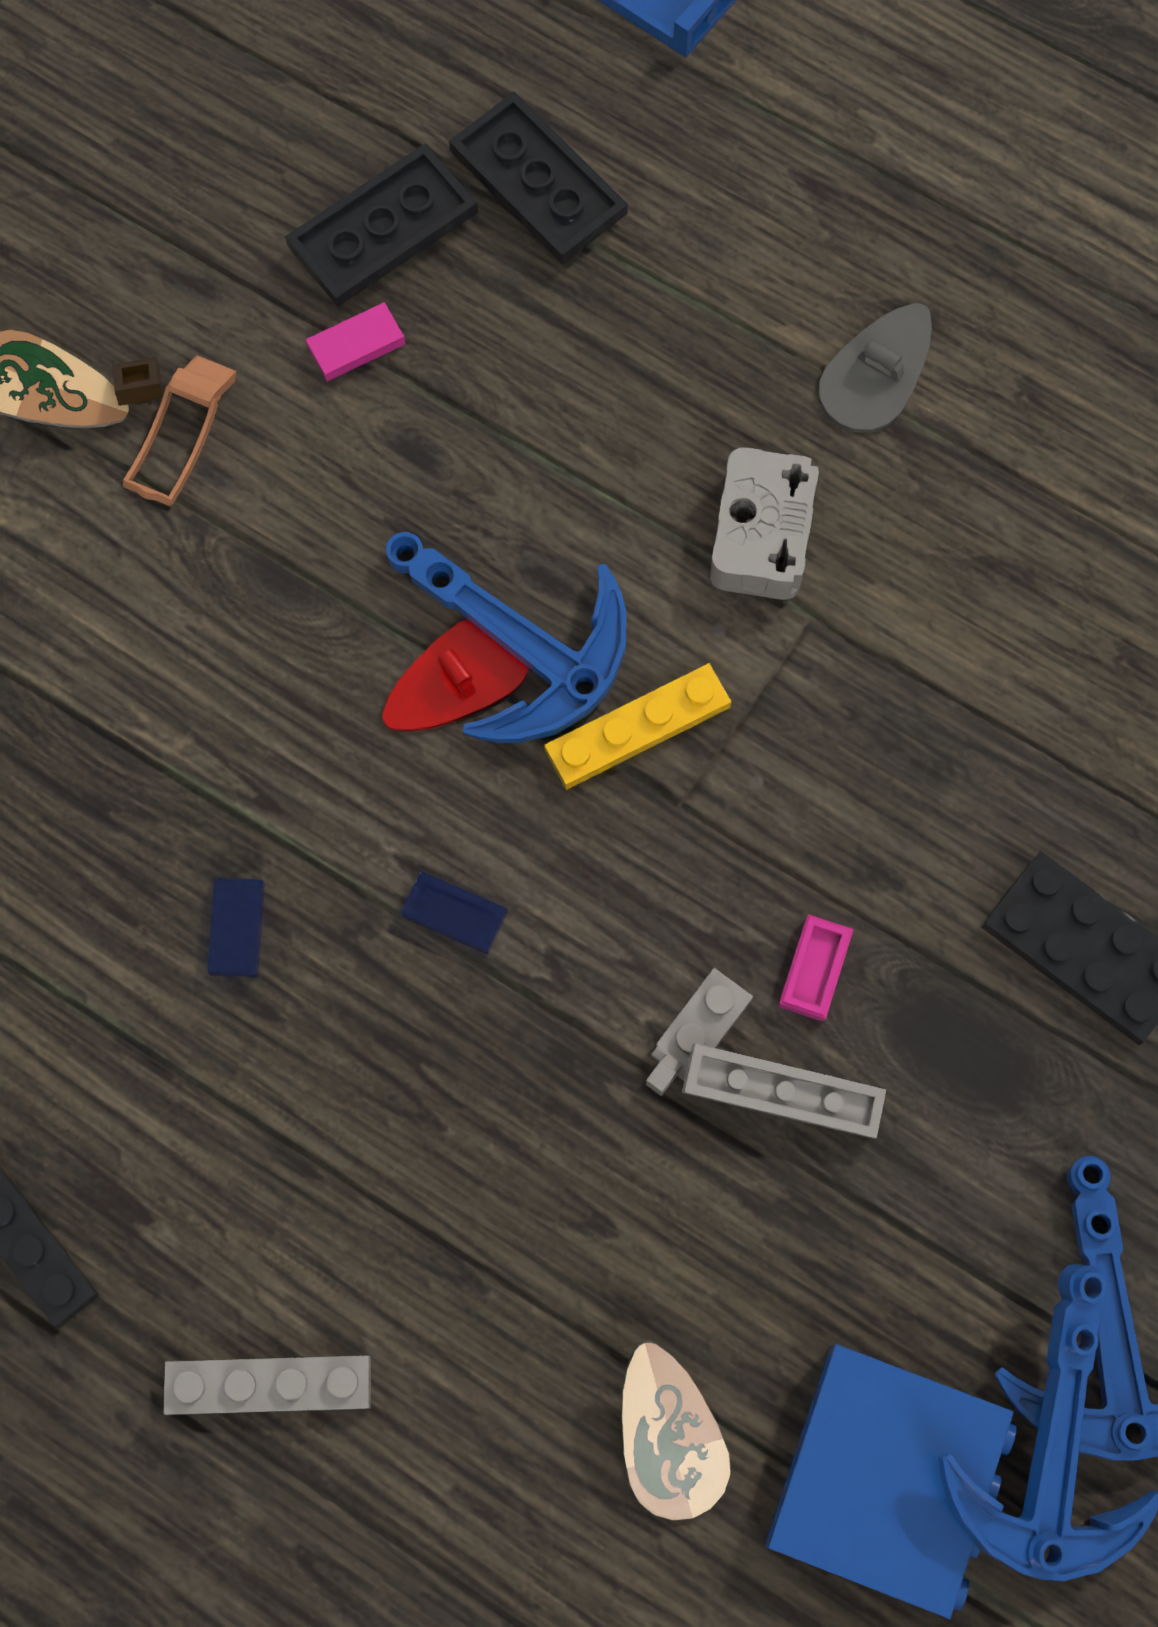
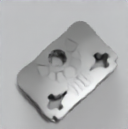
M738 448L730 454L710 569V580L717 589L781 600L793 598L798 593L805 568V553L810 534L813 500L819 475L818 467L811 466V458L793 454L786 455L766 452L753 448ZM789 483L797 485L793 497L790 496L791 488ZM737 517L746 518V523L737 522ZM780 557H783L784 572L776 571V565H778Z

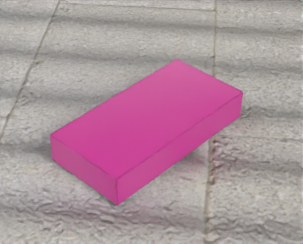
M385 302L305 339L311 355L327 382L405 345L404 335Z
M809 914L807 915L780 998L779 1008L822 1022L825 1021L854 929Z

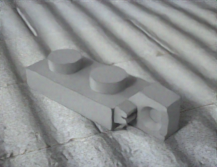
M714 968L657 1042L656 1049L651 1054V1057L658 1061L659 1064L646 1080V1085L662 1096L676 1076L684 1081L692 1045L696 1043L717 1048L750 1004L753 996Z

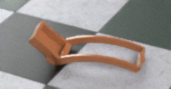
M198 355L184 369H177L168 386H166L150 432L132 467L123 479V487L137 492L145 499L155 500L170 507L173 505L201 453L213 423L221 395L235 383V370ZM172 393L206 406L209 410L193 452L170 495L167 496L132 480L156 438Z

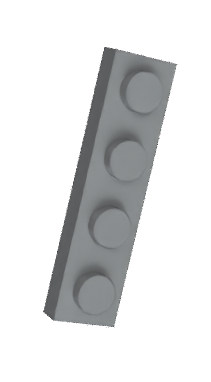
M695 1043L691 1048L682 1093L875 1139L878 1134L886 1089Z
M371 1356L165 1362L164 1415L371 1409Z

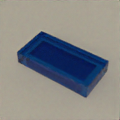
M420 871L400 914L401 917L488 955L508 914V910L505 907Z
M215 878L207 971L210 976L258 977L265 890L263 880Z

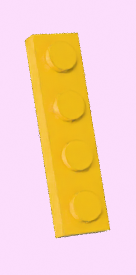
M710 663L545 744V752L567 790L731 708V700Z

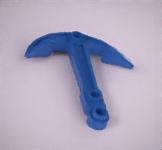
M401 532L389 539L386 545L388 562L394 570L401 573H410L413 584L447 609L457 610L551 685L528 707L523 700L496 715L479 721L465 723L463 727L464 735L496 743H522L556 735L588 716L606 697L614 685L626 652V607L617 581L606 564L597 566L599 593L591 619L592 633L582 650L576 652L474 584L468 573L435 549H423L422 543L416 535L409 532ZM403 552L414 554V557L406 562L398 559L399 555ZM440 577L449 580L448 585L442 588L435 587L433 582ZM586 682L593 686V690L588 694H581L576 690V687L580 683Z
M1084 1156L1075 1161L1067 1172L1068 1186L1076 1195L1071 1204L1079 1256L1083 1259L1085 1265L1095 1267L1102 1274L1106 1282V1294L1096 1305L1101 1316L1096 1356L1102 1408H1084L1079 1453L1108 1461H1135L1157 1457L1158 1404H1152L1148 1398L1120 1260L1123 1245L1115 1198L1107 1191L1111 1181V1173L1107 1164L1100 1158ZM1085 1167H1092L1098 1172V1183L1091 1184L1085 1180L1083 1176ZM1093 1217H1101L1106 1221L1107 1232L1105 1234H1098L1093 1230L1091 1226ZM1001 1367L994 1373V1376L1003 1393L1015 1410L1033 1428L1038 1430L1045 1392L1023 1382ZM1130 1423L1137 1425L1142 1432V1438L1137 1444L1131 1443L1126 1437L1125 1430Z
M1080 1264L1067 1266L1061 1272L1058 1280V1290L1062 1299L1054 1307L1046 1358L1049 1372L1021 1516L1016 1518L1002 1513L1004 1505L977 1486L962 1470L951 1454L944 1453L938 1457L941 1480L947 1501L955 1519L982 1552L1011 1570L1042 1580L1066 1581L1101 1572L1136 1545L1145 1534L1158 1511V1492L1151 1490L1139 1499L1121 1508L1091 1516L1090 1524L1094 1526H1071L1087 1379L1093 1370L1095 1353L1099 1343L1098 1333L1101 1316L1096 1305L1106 1294V1282L1099 1270L1092 1266ZM1088 1279L1089 1289L1086 1294L1084 1290V1285L1086 1280ZM1081 1332V1342L1077 1346L1076 1338L1078 1333ZM1049 1546L1048 1557L1044 1560V1552Z

